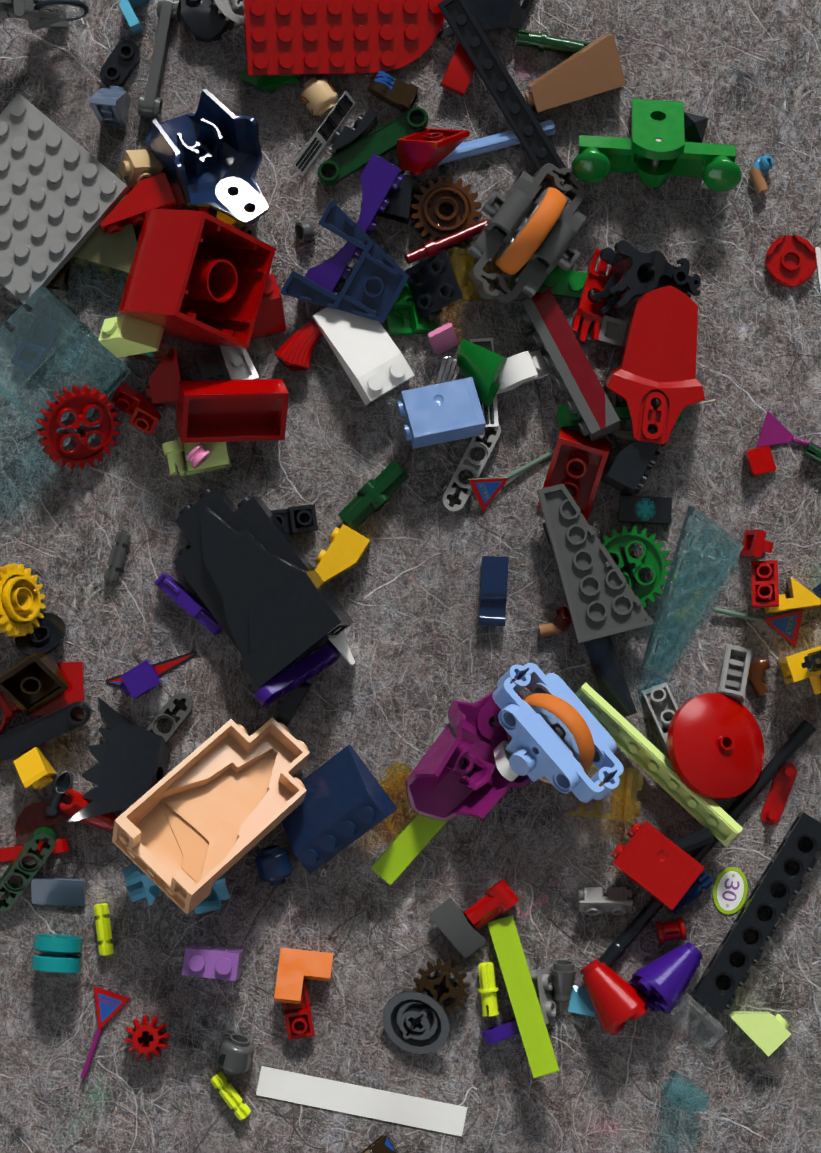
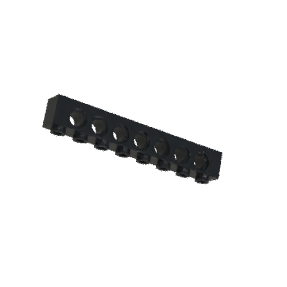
M804 812L798 813L691 994L720 1013L724 1009L729 1010L736 998L733 995L738 986L742 987L749 977L748 968L751 963L756 964L763 953V950L760 948L765 940L770 941L777 928L774 926L779 917L783 918L790 908L788 901L792 894L797 895L804 884L801 880L806 871L810 873L816 865L817 859L815 856L819 849H821V823ZM803 837L810 841V848L806 852H801L798 848V842ZM789 860H793L797 866L795 873L792 875L786 874L784 870V865ZM775 883H780L783 887V893L781 896L774 898L771 895V887ZM761 906H767L770 911L769 917L766 920H759L757 917V910ZM747 929H754L756 932V938L751 943H746L743 939V934ZM734 952L742 954V962L738 966H732L729 961L731 954ZM720 975H727L729 983L724 989H718L716 986V979Z

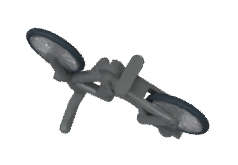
M0 0V24L1 19L22 18L28 20V27L32 31L49 28L52 32H59L62 28L69 29V21L86 16L89 8L79 0Z

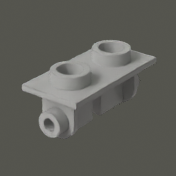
M583 887V890H578V900H582L579 902L578 912H585L586 915H598L601 912L624 915L632 910V889H627L626 887H607V896H603L602 887Z
M549 968L529 970L545 1024L555 1021L556 1004L552 1001L551 990L553 988V980L551 974H549Z

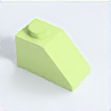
M126 315L104 319L98 341L117 358L154 352L159 349L164 328L160 325Z
M731 1011L728 1014L768 1057L792 1035L786 1029L789 1024L780 1014L774 1016L770 1012Z

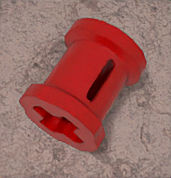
M677 917V920L664 923L655 921L660 945H663L665 941L680 938L682 941L687 940L682 917Z

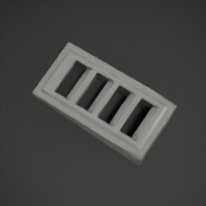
M726 644L716 693L730 696L740 703L743 701L752 649ZM730 655L742 657L744 662L730 659ZM728 666L742 668V671L728 669ZM728 676L740 680L739 682L727 680L726 678Z

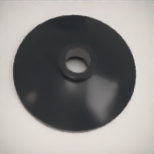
M42 613L44 618L37 619L40 626L33 628V633L15 637V644L18 650L26 656L34 652L48 654L54 651L62 643L66 634V626L59 616L52 613Z

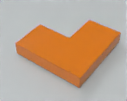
M281 948L274 1001L301 1004L304 979L330 982L333 953Z

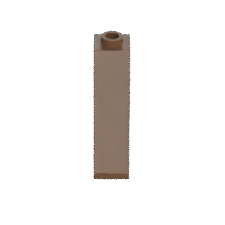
M610 33L602 35L528 84V92L525 93V98L529 107H533V111L538 113L626 86L614 35Z

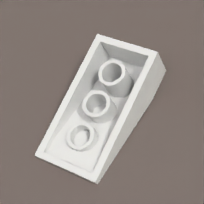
M329 307L312 316L365 405H368L415 376L403 354L379 321Z

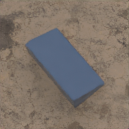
M34 877L31 880L32 904L85 906L87 879Z

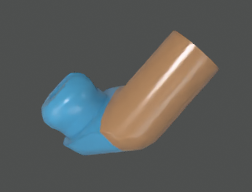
M769 155L758 157L749 171L756 194H762L769 190L764 178L774 163Z

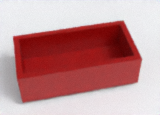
M282 379L179 381L176 431L181 443L285 440L289 392Z

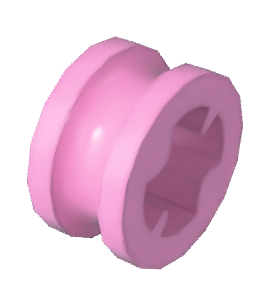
M200 443L186 456L185 460L187 462L191 461L193 463L192 467L196 469L208 459L211 452L204 450V445Z

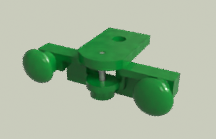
M632 99L631 138L579 135L577 156L572 162L573 174L584 183L600 182L610 172L638 173L641 182L648 187H660L665 184L666 179L670 176L702 178L704 184L709 189L717 192H726L735 188L742 178V171L735 163V145L685 142L684 104L678 101Z

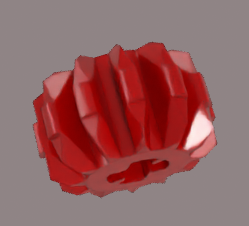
M143 1015L142 1023L139 1019L135 1018L132 1021L135 1028H126V1032L133 1036L126 1037L124 1042L133 1043L128 1052L132 1053L137 1049L136 1059L138 1060L145 1053L146 1060L151 1061L153 1057L152 1052L159 1058L162 1056L160 1048L167 1049L169 1046L162 1039L169 1038L170 1033L161 1032L167 1024L164 1022L158 1027L156 1025L159 1019L158 1016H154L151 1023H149L148 1015ZM146 1031L150 1032L149 1036L152 1034L154 1038L149 1044L145 1043L146 1040L142 1041L141 1039Z

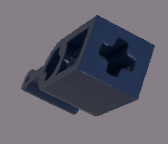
M482 556L479 625L505 626L509 557Z

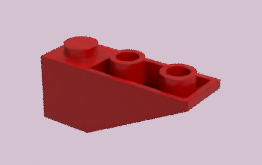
M165 172L139 181L100 223L102 233L115 234L122 231L124 226L132 223L134 226L143 224L146 211L150 209H175L176 200Z

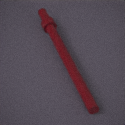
M488 219L435 242L430 240L423 243L421 248L405 254L404 258L408 264L424 257L427 259L437 255L438 251L479 234Z

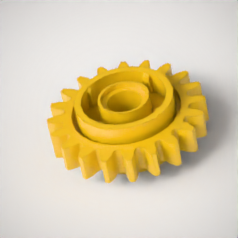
M13 563L0 567V633L6 632L7 636L19 637L33 633V628L40 626L37 619L44 618L40 609L46 608L41 603V599L46 596L45 594H40L39 591L43 585H36L38 575L31 576V568L24 569V564L16 565Z

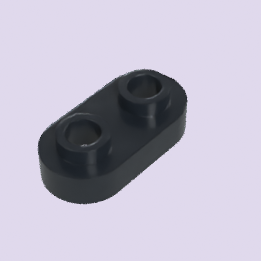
M130 40L119 42L102 66L100 78L107 88L110 86L122 87L139 63L141 53L136 43ZM126 49L131 50V53L128 56L122 55L123 51ZM112 70L117 71L116 76H114V77H109V76H108V74H109L110 71H112Z

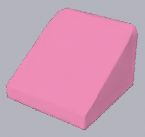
M447 323L428 333V341L436 355L458 345V339L452 323Z

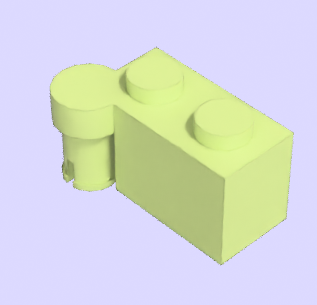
M178 438V440L162 444L164 455H167L170 475H178L176 466L181 477L232 467L227 442L181 443L180 438ZM202 443L204 450H209L211 455L203 464L194 469L192 467L193 463L191 461L187 462L185 458L197 445Z

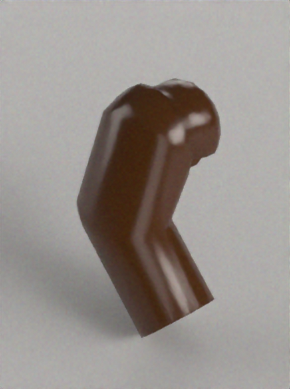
M764 657L756 658L749 667L747 680L757 698L769 692L762 680L766 670L770 667L768 659Z

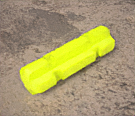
M107 903L96 904L93 908L94 916H97L95 925L97 941H100V945H98L99 955H111L114 953V947L110 940L113 938L110 918L107 915L109 914V906Z
M220 1071L210 1081L215 1089L218 1088L220 1090L218 1093L230 1109L235 1110L234 1114L241 1121L250 1115L251 1110L246 1103H242L243 1099L231 1083L228 1084L227 1077Z

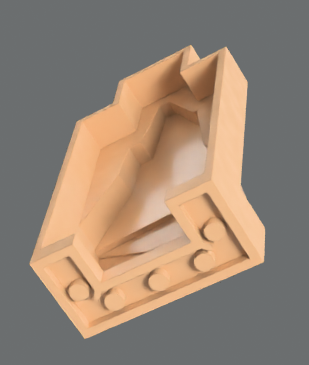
M273 717L251 736L248 735L247 730L242 725L236 724L230 719L114 820L112 842L188 915L211 894L212 886L225 872L304 801L307 790L300 779L293 778L292 776L307 764L310 752L304 742L296 740L289 733L288 728L283 723L277 722Z

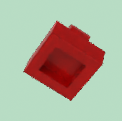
M758 529L745 530L740 556L761 558L762 553H772L774 543L765 541L767 533Z

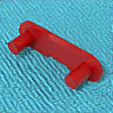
M786 762L774 776L761 810V819L765 824L774 825L781 818L797 775L796 767L790 762Z

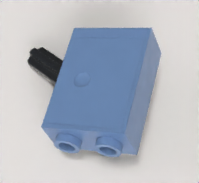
M453 356L443 357L434 385L401 391L400 401L397 402V411L399 417H404L406 424L403 425L406 441L410 440L412 449L484 434L486 422L473 378L469 377L452 381L457 366V360Z

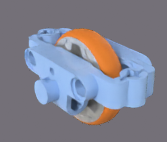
M527 663L524 666H512L498 680V688L492 695L494 702L501 709L498 719L507 733L509 744L505 750L510 755L509 764L511 769L520 776L527 775L533 782L539 779L551 784L559 792L568 793L572 791L584 803H588L592 799L602 800L617 788L620 781L619 776L624 770L622 763L614 755L617 751L615 740L557 674L548 673L545 675L534 663ZM527 687L532 694L521 699L518 694ZM593 764L599 771L589 778L586 773ZM605 781V783L600 787L599 784Z

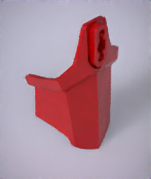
M671 285L652 290L637 299L634 311L627 324L618 366L608 372L603 383L607 388L626 400L632 422L633 437L639 442L667 443L684 407L705 400L703 385L696 379L698 306L685 293ZM657 399L660 402V407L657 410H653L651 400ZM649 425H653L657 428V432L655 434H650L648 432L647 428Z

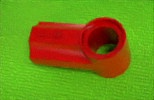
M504 879L493 885L485 892L486 895L464 911L477 930L499 913L503 914L520 900Z

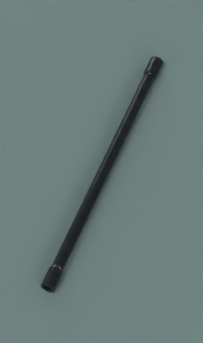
M803 720L789 736L788 741L760 772L756 782L740 795L726 813L737 821L792 755L816 731V728L808 721ZM713 836L714 841L693 850L690 856L701 863L719 840ZM652 898L598 960L612 968L663 905Z

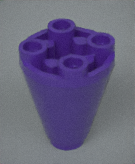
M687 942L685 945L676 947L635 971L629 984L647 998V1006L653 1012L658 1013L661 1010L663 1013L669 1014L678 1004L699 967L703 956L697 947Z

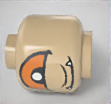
M314 77L303 85L305 89L301 93V99L313 116L320 115L321 118L326 117L339 100V95L331 83L325 78L318 80Z

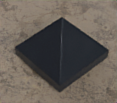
M684 112L685 139L702 143L708 118Z

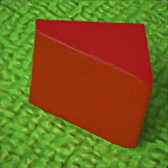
M770 446L750 449L744 452L751 478L776 471Z

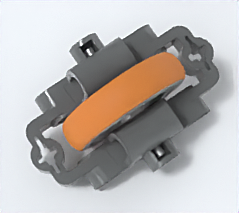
M545 164L533 177L523 170L505 196L494 191L481 210L488 214L490 218L467 251V253L477 259L470 269L468 277L477 286V292L481 298L485 300L495 299L501 304L512 302L518 297L520 292L531 298L556 265L568 271L574 264L580 252L570 244L577 236V231L583 224L586 216L577 210L585 197V189L577 182V177L571 169H559L553 164ZM560 178H563L565 180L563 183L564 186L560 185ZM544 179L548 182V188L545 189L535 201H533V198L540 190L542 186L541 182ZM564 195L570 198L569 203L567 202L566 197ZM499 249L500 251L495 260L498 268L509 275H514L518 272L512 282L513 286L511 289L506 287L505 279L500 274H487L483 271L484 266L490 263ZM490 282L494 283L493 291H490L488 289L490 287Z

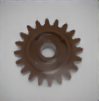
M451 175L448 177L447 182H443V178L438 176V184H434L429 179V189L420 186L422 196L414 194V200L419 204L411 205V210L417 212L411 215V221H419L414 226L415 231L423 229L421 238L425 239L431 236L430 240L434 242L478 223L475 219L482 218V213L475 211L481 208V202H473L478 198V193L469 194L471 184L463 188L462 178L454 184ZM443 207H450L453 210V214L449 217H444L439 211Z

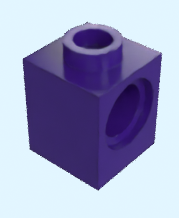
M146 660L122 674L120 677L123 682L119 684L127 697L131 695L133 699H137L162 684L163 681L151 661Z

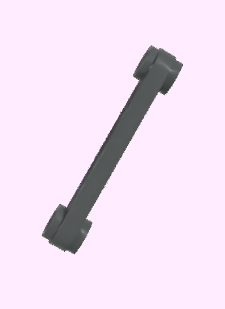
M158 0L157 16L160 17L146 93L145 95L141 94L138 104V115L154 119L161 116L163 100L159 96L173 21L179 18L181 0Z

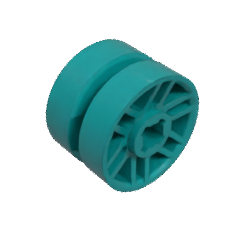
M35 934L33 949L44 951V953L32 955L31 969L58 973L80 972L81 957L70 955V953L82 952L83 937L60 934Z

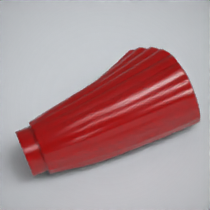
M310 320L298 329L274 353L275 357L287 369L293 371H307L310 369L311 355L323 336L315 320Z
M70 788L65 793L66 797L63 803L61 802L59 805V811L72 817L93 800L82 798L84 794ZM110 812L80 821L104 830L113 831L114 820L118 816Z

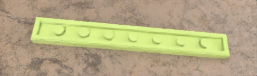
M587 683L581 686L575 695L612 736L616 745L705 828H709L712 835L726 847L743 828L712 799L702 797L690 790L676 774L671 761Z

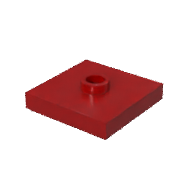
M84 662L57 663L69 688L32 712L31 716H44L75 701H85ZM74 707V715L85 714L81 707Z

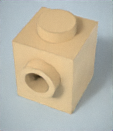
M149 149L126 150L123 161L119 165L120 175L124 177L128 187H135L139 181L161 174L163 169L162 163Z

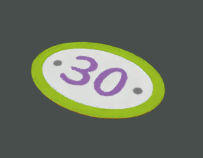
M729 867L718 875L713 887V900L717 909L723 914L736 913L745 903L748 883L744 873L736 867Z

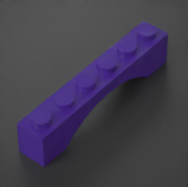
M374 153L360 176L362 207L357 225L368 236L372 235L378 224L374 221L379 212L384 213L390 203V199L387 196L391 189L397 190L403 179V176L400 175L402 169ZM347 241L333 257L322 264L310 268L305 277L338 295L339 291L336 288L339 282L347 280L352 270L349 265L353 257L358 259L363 250Z

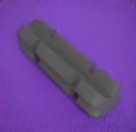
M120 531L116 533L114 540L116 544L112 547L107 564L109 568L106 569L104 574L106 581L117 583L119 580V569H122L127 553L126 545L129 546L131 535Z

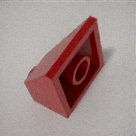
M427 128L397 139L400 169L402 171H411V175L425 174L427 169L438 165L470 136V132L468 130Z
M274 273L268 276L251 340L286 331L282 297Z

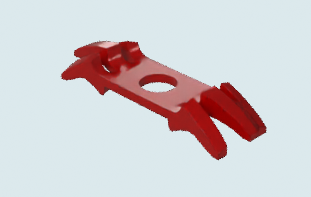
M595 249L588 265L587 277L576 314L572 321V331L577 333L581 316L584 317L580 323L579 341L582 343L585 342L592 320L594 321L591 327L592 340L598 341L599 329L603 320V315H599L598 310L603 308L604 302L608 298L607 296L601 299L599 303H592L588 298L590 290L600 292L612 275V267H610L605 276L607 263L600 260L595 271L601 251L599 249Z

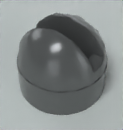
M300 221L295 224V234L299 242L310 241L315 237L316 231H313L316 226L311 221Z

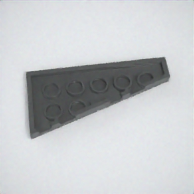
M559 484L537 490L577 644L654 625V621L641 605V601L626 582V578L605 546L602 545L596 536L592 526L586 521L565 485Z

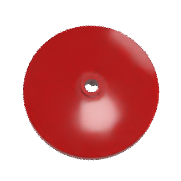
M719 693L702 694L681 705L670 722L667 735L670 761L678 777L690 790L705 798L722 800L744 793L756 782L764 762L763 737L755 718L739 701Z

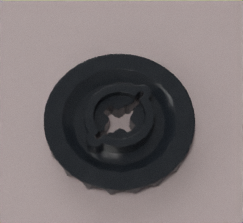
M405 989L400 994L396 993L389 999L383 1011V1025L389 1038L403 1050L415 1054H428L441 1048L450 1034L451 1023L448 1020L449 1013L444 1011V1004L440 1005L436 1001V997L431 998L427 995V992L419 993L416 989L410 992ZM423 1014L421 1022L410 1029L414 1019Z

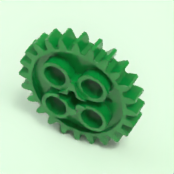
M623 526L622 533L619 534L614 528L612 529L613 537L603 534L605 543H602V545L605 546L610 555L616 554L619 557L618 568L629 582V586L634 594L641 601V605L647 608V599L656 603L657 600L654 594L664 595L665 593L660 587L662 585H670L668 581L664 580L665 576L673 575L672 572L666 570L667 566L673 564L671 561H665V557L670 554V551H661L665 543L662 541L656 544V534L648 538V529L644 528L638 534L637 526H633L631 533L628 531L627 526ZM635 544H640L644 551L641 557L635 559L631 555V548ZM621 546L625 549L628 562L636 565V568L632 571L639 583V590L635 589L631 574L624 572L627 563L620 552ZM645 568H650L653 571V579L648 583H644L640 577L642 570Z

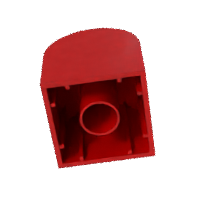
M147 210L117 314L160 325L164 328L163 335L200 344L248 349L276 248L204 211Z

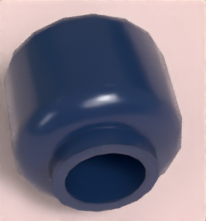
M272 845L260 849V854L255 859L260 880L270 882L271 886L286 883L285 878L290 876L293 870L288 850L281 848L280 845Z

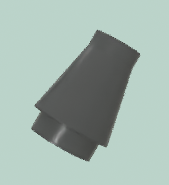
M555 960L553 962L551 974L555 1000L569 1001L571 998V991L577 972L573 961Z

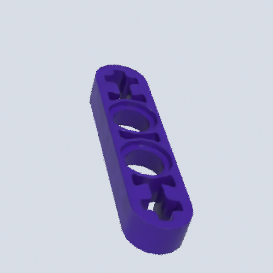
M332 643L326 645L264 684L256 691L254 697L262 707L271 704L331 666L338 660L341 653Z

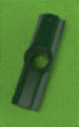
M393 461L375 479L369 480L338 516L349 528L355 530L373 512L376 513L390 500L391 495L410 476L398 463Z

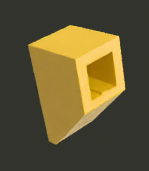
M34 747L13 761L25 788L42 789L52 783L53 779L51 777L57 774L40 747Z

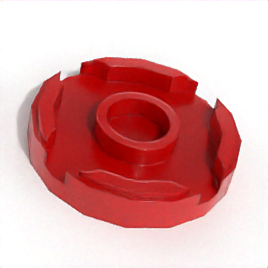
M801 236L779 237L770 245L765 255L767 274L774 282L781 286L796 287L804 284L812 277L817 267L815 248L808 240Z

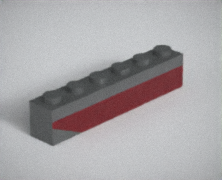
M550 288L522 301L523 311L520 312L522 321L526 327L531 326L534 332L531 334L537 348L542 347L545 353L543 360L548 370H554L557 376L554 380L559 391H565L569 398L566 400L567 406L572 414L576 413L580 421L577 423L582 435H588L591 442H594L619 430L620 419Z

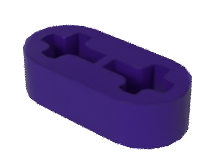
M516 1018L481 1032L485 1045L494 1044L520 1034Z

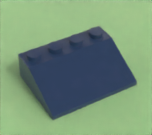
M349 744L302 780L307 790L304 801L281 822L294 854L308 873L311 874L398 808Z

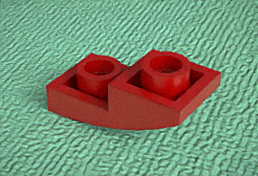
M459 41L440 86L464 96L475 68Z
M122 381L111 401L115 404L114 406L132 416L128 423L151 436L161 419V415L143 395Z
M751 561L752 608L779 607L778 561Z
M304 979L301 1004L283 1002L289 1040L315 1036L307 979Z

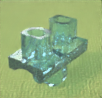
M674 1070L670 1071L669 1081L664 1082V1089L660 1093L667 1100L693 1116L697 1110L704 1112L710 1100V1097L705 1094L704 1090Z

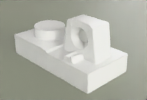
M220 346L231 380L259 379L247 349Z

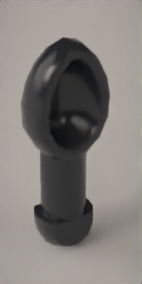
M69 771L59 773L53 781V795L44 811L48 819H53L57 816L59 805L63 797L66 796V791L73 786V777Z

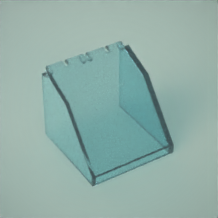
M43 285L37 288L25 301L32 308L30 312L23 306H20L7 320L14 330L10 332L3 325L0 328V392L39 428H42V425L37 423L36 420L44 419L45 416L40 412V409L48 410L49 406L45 401L54 402L53 393L62 396L64 387L72 392L73 385L78 386L80 390L83 385H86L90 388V391L94 387L100 391L99 394L103 392L109 397L132 372L119 358L115 357L98 341L99 338ZM94 408L87 412L86 418H89L94 413ZM69 411L62 415L61 421H65L69 417ZM67 437L63 441V445L68 441L70 437Z

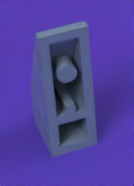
M110 86L109 89L101 88L90 97V104L101 125L118 128L127 127L131 98L124 88L119 86Z

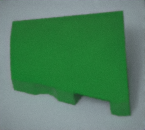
M408 282L383 323V328L390 337L425 334L438 328L435 322L431 323L428 317L420 319Z
M462 339L457 354V365L466 378H473L478 397L484 405L490 407L500 387L496 381L507 359Z

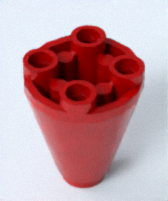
M598 958L580 970L584 975L582 977L605 1033L609 1032L614 1036L625 1028L624 1025L627 1024L625 1022L627 1019L632 1017L633 1020H636L647 1012L646 1009L648 1007L646 1004L648 1000L604 962L600 963Z

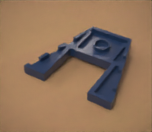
M331 201L318 224L364 250L339 295L295 270H292L280 293L384 323L410 276L335 202Z

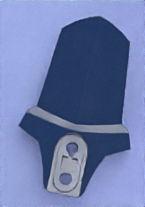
M205 88L201 92L195 114H185L160 124L156 119L152 121V130L145 140V145L179 182L182 197L188 207H211L243 225L256 223L260 216L268 211L269 205L255 179L263 157L259 142V125L256 119L247 115L235 116Z

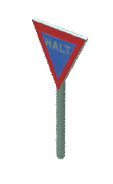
M548 452L503 477L468 479L482 512L507 480L548 459L552 454Z
M718 607L713 608V612L766 623L796 647L803 609L770 618H763Z

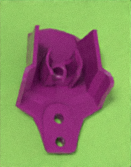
M493 692L474 703L453 700L447 712L448 725L405 781L407 797L413 811L439 820H450L457 815L483 819L511 787H523L531 782L527 775H519L511 782L504 778L496 767L493 750L502 741L508 742L506 730L498 719L501 709L493 700ZM520 693L518 694L521 699L524 698ZM494 716L493 723L489 725V719Z

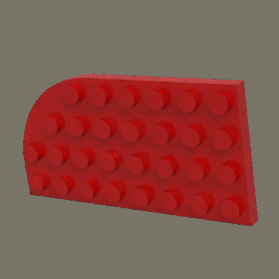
M243 0L247 76L375 74L377 71L387 73L400 69L420 57L436 39L444 22V16L437 4L444 0Z

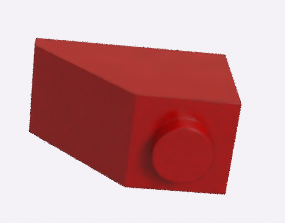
M171 348L150 375L149 386H145L147 400L152 401L155 408L177 404L178 383L183 381L179 352L176 348Z

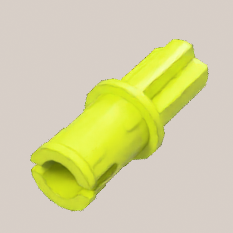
M482 962L478 965L480 981L478 993H481L482 1016H497L499 1011L496 991H499V987H496L494 964L492 962Z

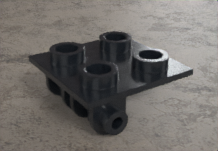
M445 249L437 255L405 270L410 276L407 282L420 319L431 314L432 316H437L442 313V308L463 298Z

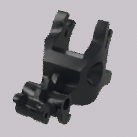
M622 240L615 244L614 250L607 247L600 251V259L611 265L612 275L607 280L604 288L591 297L595 301L609 296V299L604 302L603 308L598 310L599 315H603L612 309L613 306L618 309L634 297L671 285L685 293L689 298H691L690 294L697 296L701 294L700 290H697L701 284V279L698 274H694L692 277L688 275L690 264L686 258L677 260V264H681V266L676 267L668 263L660 251L642 253L627 241Z

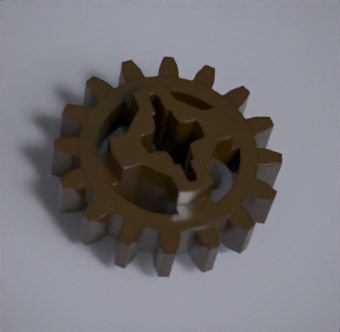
M437 958L436 965L433 966L430 961H427V970L418 969L422 976L421 978L414 977L413 981L419 984V987H415L412 990L416 989L419 993H424L423 988L430 990L440 1005L448 997L455 998L451 1003L444 1005V1011L450 1010L453 1014H456L455 1006L458 1005L463 1008L465 1005L461 999L469 998V994L464 989L470 987V983L463 982V979L467 977V973L459 974L458 971L461 967L459 964L453 968L451 967V959H448L446 964H442L440 958ZM441 970L439 976L433 979L427 978L430 973ZM451 973L457 978L459 987L452 985L449 979ZM446 976L445 986L449 989L448 991H443L439 999H437V988L434 985H439L443 977Z

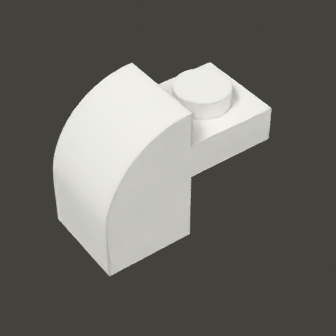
M540 350L530 353L525 351L506 358L507 360L496 381L500 385L496 394L513 390L525 382L540 379L550 374Z

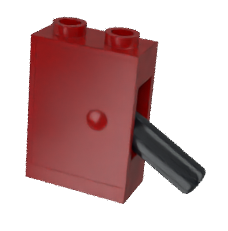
M642 821L640 824L635 822L627 832L629 839L624 845L619 843L610 856L613 857V860L610 864L668 910H673L705 868L687 853L714 841L713 835L709 828H704L671 841L647 821Z

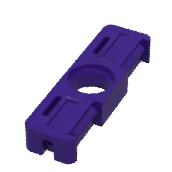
M167 572L162 573L154 582L155 585L166 592L186 612L211 631L213 635H219L223 630L209 609Z

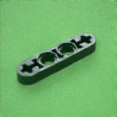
M47 827L36 829L0 878V898L5 894V890L9 891L6 900L4 899L0 902V913L7 912L13 907L54 850L56 834L52 829ZM48 838V842L45 841L41 845L40 850H38L39 839ZM31 855L36 858L37 862L33 865H27L23 862L22 858ZM12 875H18L22 877L23 882L12 884L8 878Z

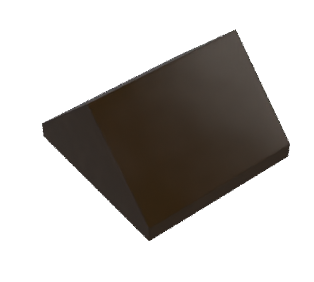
M34 652L0 675V690L27 716L69 688L51 653Z

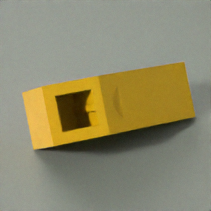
M344 524L340 529L336 527L328 539L332 542L327 551L322 549L315 560V563L318 564L315 571L325 584L355 567L371 541Z

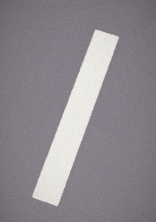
M261 1066L256 1091L258 1096L462 1136L468 1108Z

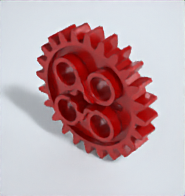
M73 385L72 392L64 387L62 396L53 393L54 402L45 401L49 406L48 410L40 409V412L45 416L44 419L36 420L37 423L42 425V428L37 429L36 433L43 436L38 440V443L45 446L42 451L46 455L50 454L49 459L53 462L57 461V464L61 467L67 464V467L73 470L77 464L83 470L85 462L93 467L95 458L101 462L103 461L101 455L103 452L111 454L108 449L109 444H117L112 440V437L120 435L114 427L119 426L121 422L113 418L119 412L112 409L115 404L107 400L108 396L103 392L99 394L100 391L94 387L90 391V388L86 385H83L81 390L78 386ZM94 408L93 415L86 418L87 412ZM69 411V417L65 421H61L62 415ZM95 433L94 440L88 443L89 436ZM67 437H71L69 444L63 447V441Z

